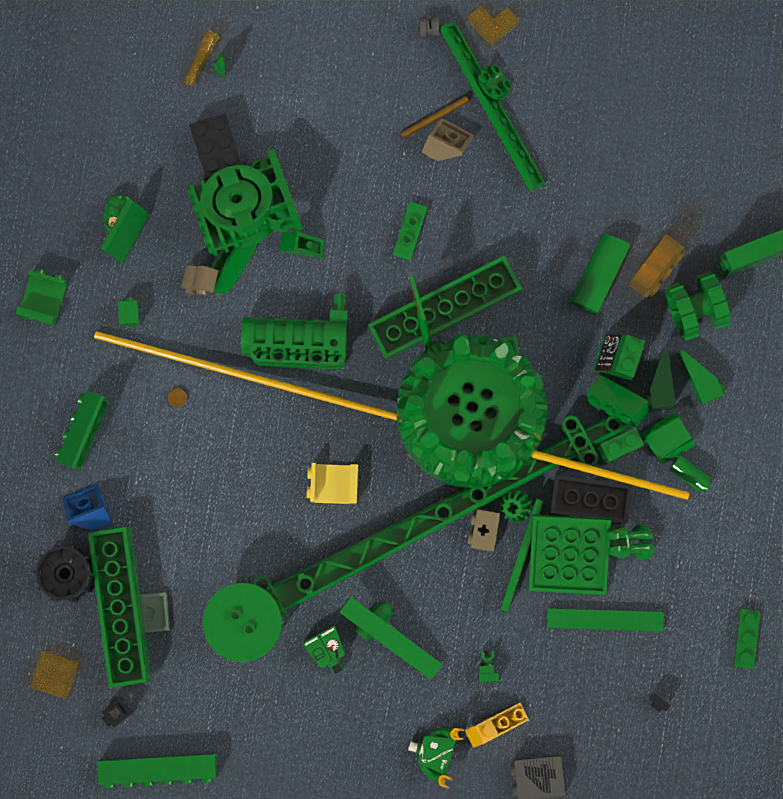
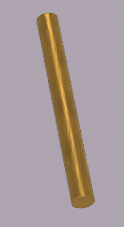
M465 95L400 132L401 136L405 139L469 102L467 96Z

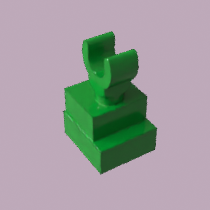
M491 650L490 658H486L484 651H481L484 666H479V683L499 682V673H494V665L492 666L494 651Z

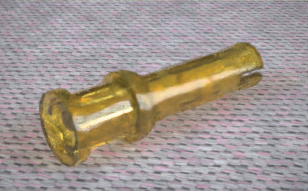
M205 30V36L201 44L197 46L198 52L183 80L185 84L194 87L206 59L213 54L212 49L216 41L220 40V36L209 30Z

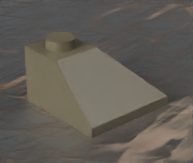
M441 118L429 134L422 153L437 161L461 156L475 135Z

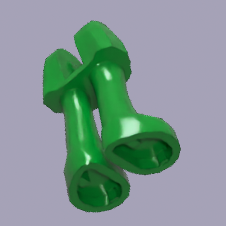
M645 524L636 525L632 531H627L625 528H615L605 534L606 540H612L613 547L607 548L608 555L625 558L633 553L639 560H648L653 554V543L629 544L630 540L649 541L653 538L652 531Z

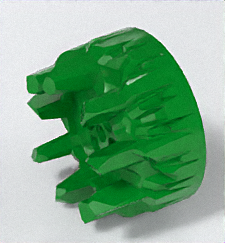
M464 333L456 334L449 341L444 340L441 344L436 343L430 347L426 353H422L410 365L409 371L406 373L399 389L396 408L397 427L407 453L424 472L439 481L453 486L466 488L487 487L500 483L519 472L537 451L544 435L547 420V402L544 385L540 375L537 374L536 369H532V365L527 358L521 356L518 351H514L513 346L506 339L490 340L489 337L476 335L473 337ZM470 384L474 390L471 393H466L463 391V386ZM488 390L492 393V397L484 399L481 393ZM449 398H458V405L451 406L448 403ZM474 403L478 409L475 412H469L467 405ZM492 409L496 412V417L490 419L485 415V412ZM460 416L463 422L460 425H455L452 422V418ZM478 422L482 428L480 431H473L470 427L471 424Z

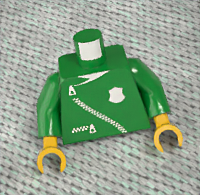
M440 727L424 735L422 743L410 741L408 752L419 754L417 763H419L420 770L429 779L439 783L444 788H449L445 785L447 779L453 780L446 775L455 740H463V738L458 737V732L464 731L462 728Z

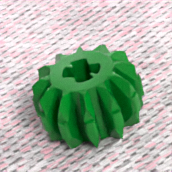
M511 490L508 494L503 495V501L499 504L504 507L500 510L501 513L505 512L506 514L504 519L510 517L511 523L516 522V520L520 523L524 519L529 518L528 512H531L533 508L528 506L532 503L531 500L527 501L526 499L528 494L522 496L521 490L516 491V493Z

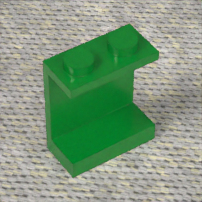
M34 269V271L28 270L27 274L30 276L21 307L17 306L15 314L18 317L55 326L68 283L63 280L64 277L61 275L53 274L49 276L45 275V271Z
M634 428L600 444L601 446L597 447V450L604 465H607L639 450L644 446V443L637 429Z

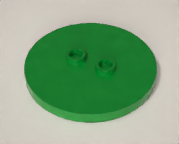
M249 583L231 584L219 590L208 602L203 615V630L209 645L220 656L236 662L253 661L267 654L276 644L282 628L281 612L275 599L263 588Z

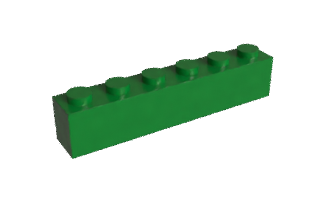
M216 753L97 761L98 785H104V788H115V784H123V787H135V783H143V786H153L154 782L162 781V785H171L176 780H182V784L193 783V779H201V783L213 782V778H217Z

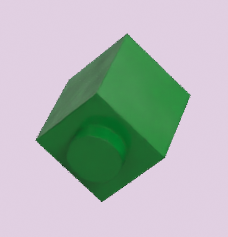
M123 298V301L118 302L120 326H141L139 302L134 300V298Z

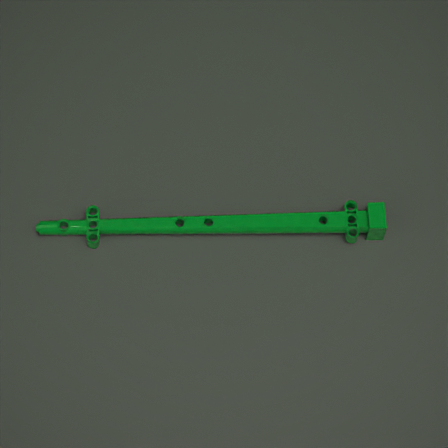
M609 415L583 428L577 417L568 416L561 424L565 438L539 452L569 460L576 456L578 461L587 464L584 461V456L589 454L594 460L592 464L587 465L595 466L598 462V455L594 446L628 429L631 425L624 424L617 417ZM570 420L575 423L574 430L567 429V421ZM610 420H615L618 423L617 429L614 430L609 427ZM575 438H582L585 442L584 446H576ZM531 458L519 472L500 483L487 487L464 488L274 584H271L270 580L265 576L257 577L253 584L257 585L259 580L267 581L268 585L265 590L276 599L281 614L285 616V622L282 624V628H284L289 622L286 611L559 465ZM475 490L481 491L483 498L475 500L472 497V492ZM446 508L449 512L448 517L441 518L438 515V510ZM303 579L311 581V587L307 590H303L300 587V582Z

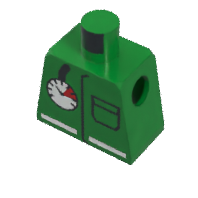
M335 625L302 643L320 668L329 665L334 675L344 670L339 658L345 656V652Z

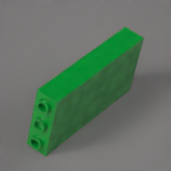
M783 229L725 252L717 261L716 270L719 276L727 279L782 257Z

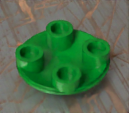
M493 64L492 66H484L480 69L478 81L483 91L489 97L496 100L506 98L509 90L512 88V84L505 78L499 66Z

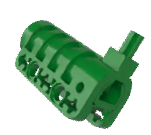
M334 294V308L330 310V320L243 316L241 354L250 355L254 364L261 367L342 369L346 363L348 311H345L346 295ZM262 352L263 355H261L260 358H257V356H259V353ZM278 353L284 354L283 358L279 360L274 357ZM297 354H301L299 360L295 359ZM315 355L322 356L320 361L312 360ZM335 356H339L338 362H334Z

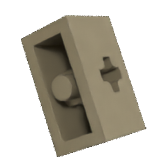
M477 510L476 514L472 513L470 525H474L473 533L469 532L467 544H471L470 549L494 552L500 513ZM482 526H486L485 529L488 530V533H485L484 536H481V532L478 531Z

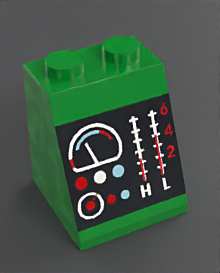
M604 335L593 371L629 383L634 378L645 340L629 335Z

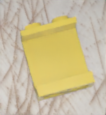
M312 463V467H308V479H311V487L307 486V498H310L311 503L357 504V464L325 465Z

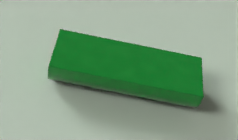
M602 234L569 302L597 315L631 244L617 237Z

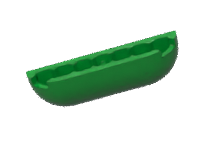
M258 244L237 249L236 247L229 246L228 253L225 252L224 248L221 249L218 254L219 256L216 257L210 267L218 270L214 292L222 294L234 287Z

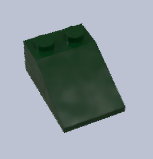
M668 348L663 349L659 354L646 395L643 397L648 400L649 412L671 410L676 406Z

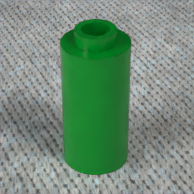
M682 455L676 459L669 469L699 493L702 491L706 492L712 485V482H710L711 477Z
M379 601L371 610V612L385 622L394 614L391 611L393 607L386 601L383 603ZM359 626L354 629L368 643L373 638Z

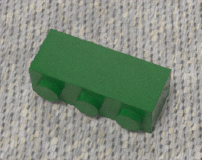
M602 375L587 390L588 402L592 406L599 407L608 415L617 417L624 424L636 427L649 413L648 400Z

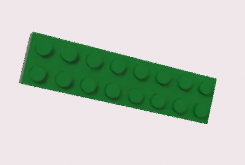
M505 255L420 298L431 338L521 293L522 287ZM414 301L368 324V328L385 361L424 342Z
M122 527L90 532L88 537L108 686L112 688L152 682L131 528Z

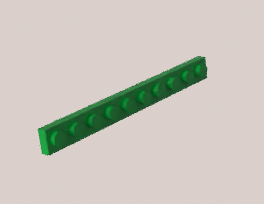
M456 22L442 25L439 29L443 34V38L447 41L452 54L457 59L471 88L486 111L489 120L497 131V135L501 138L506 151L521 174L525 185L529 191L543 187L546 183L499 100L489 97L481 88L478 81V73L481 67Z

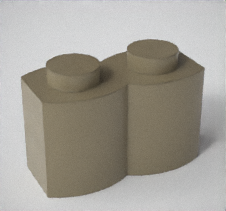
M187 265L181 288L185 289V293L190 295L199 294L207 296V293H213L218 270L206 266Z

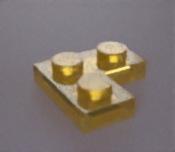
M479 6L467 17L469 23L491 47L520 23L519 19L508 7L494 19L482 6Z

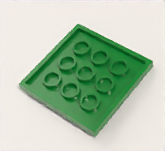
M533 514L529 591L606 595L609 561L607 548L610 546V540H606L605 534L611 531V518Z

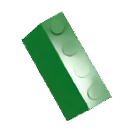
M85 391L84 394L80 395L78 400L79 408L77 412H73L70 419L72 425L70 429H66L63 436L64 444L58 448L55 455L57 458L56 462L77 471H81L109 404V400L106 397L89 391Z

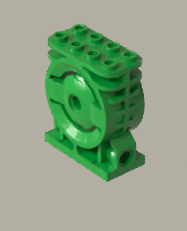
M274 149L267 151V157L254 161L251 167L245 165L229 166L213 174L206 183L203 178L199 179L201 185L194 187L193 182L189 183L190 187L186 189L192 201V207L197 216V221L210 255L219 256L217 251L223 248L228 253L229 246L236 247V249L253 246L266 239L273 230L277 232H283L291 228H295L296 232L303 230ZM256 189H258V190L261 191V202H260V205H259V201H260V200H259V195H258V192H257ZM215 205H216V207H217V209H218V211H219V213H220V215H221L222 217H220V216L215 212V210H214ZM255 213L256 218L253 220L252 215ZM231 221L236 222L237 226H233Z

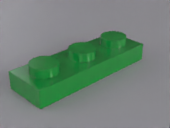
M740 609L733 667L754 669L760 611Z

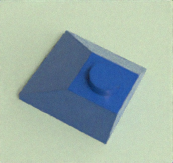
M98 484L62 497L68 524L89 530H96L112 524Z

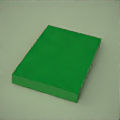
M127 199L100 249L123 264L150 214L133 200Z

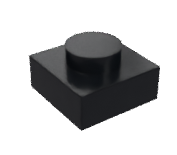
M654 693L648 699L652 702L650 706L658 712L661 710L666 712L671 706Z

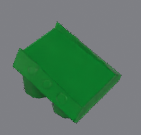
M676 413L671 414L641 432L660 466L695 446L693 439Z

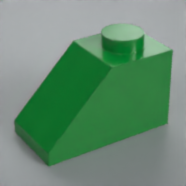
M282 232L279 251L296 256L322 258L325 240L300 232Z

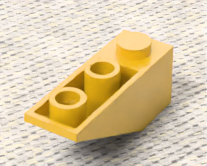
M518 703L471 726L465 732L474 748L519 726L529 719L521 703Z

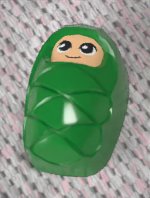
M110 195L107 199L104 225L108 232H110L128 199L125 195Z

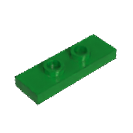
M409 201L392 256L411 262L428 207Z

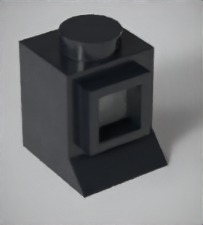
M123 697L116 700L102 712L104 715L102 719L108 727L111 725L113 728L118 726L134 713L123 702Z

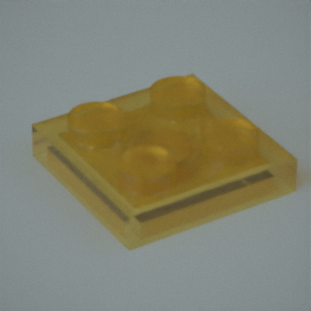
M42 650L30 688L68 699L79 662Z

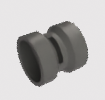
M432 17L428 20L426 18H419L420 37H426L427 35L439 36L438 17Z

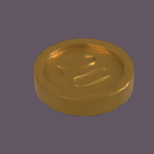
M174 388L168 393V402L173 407H182L187 401L186 393L180 388Z

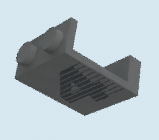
M560 755L546 758L513 760L514 764L510 765L511 776H515L516 784H512L513 796H517V799L565 796Z

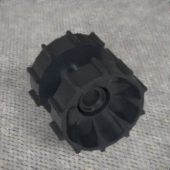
M54 545L53 549L47 551L44 555H39L41 558L36 570L33 571L36 574L39 585L37 589L50 596L51 601L61 602V600H67L77 603L79 598L87 593H92L91 588L94 584L92 559L80 551V547L72 545L70 548ZM68 568L71 575L68 579H63L61 573L64 569Z

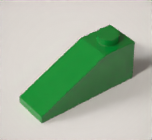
M684 350L677 353L700 406L724 395L723 391H725L721 380L718 381L712 373Z

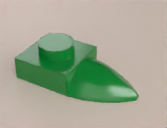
M224 53L216 54V60H213L214 72H217L219 77H226Z

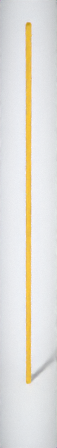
M96 331L94 335L95 339L397 421L396 412L106 333ZM536 451L532 457L688 500L690 493Z

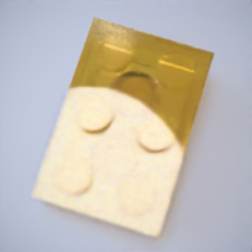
M666 234L628 286L645 299L649 295L653 297L661 286L659 281L662 280L664 282L673 270L670 267L672 265L676 267L685 255L682 253L685 247Z

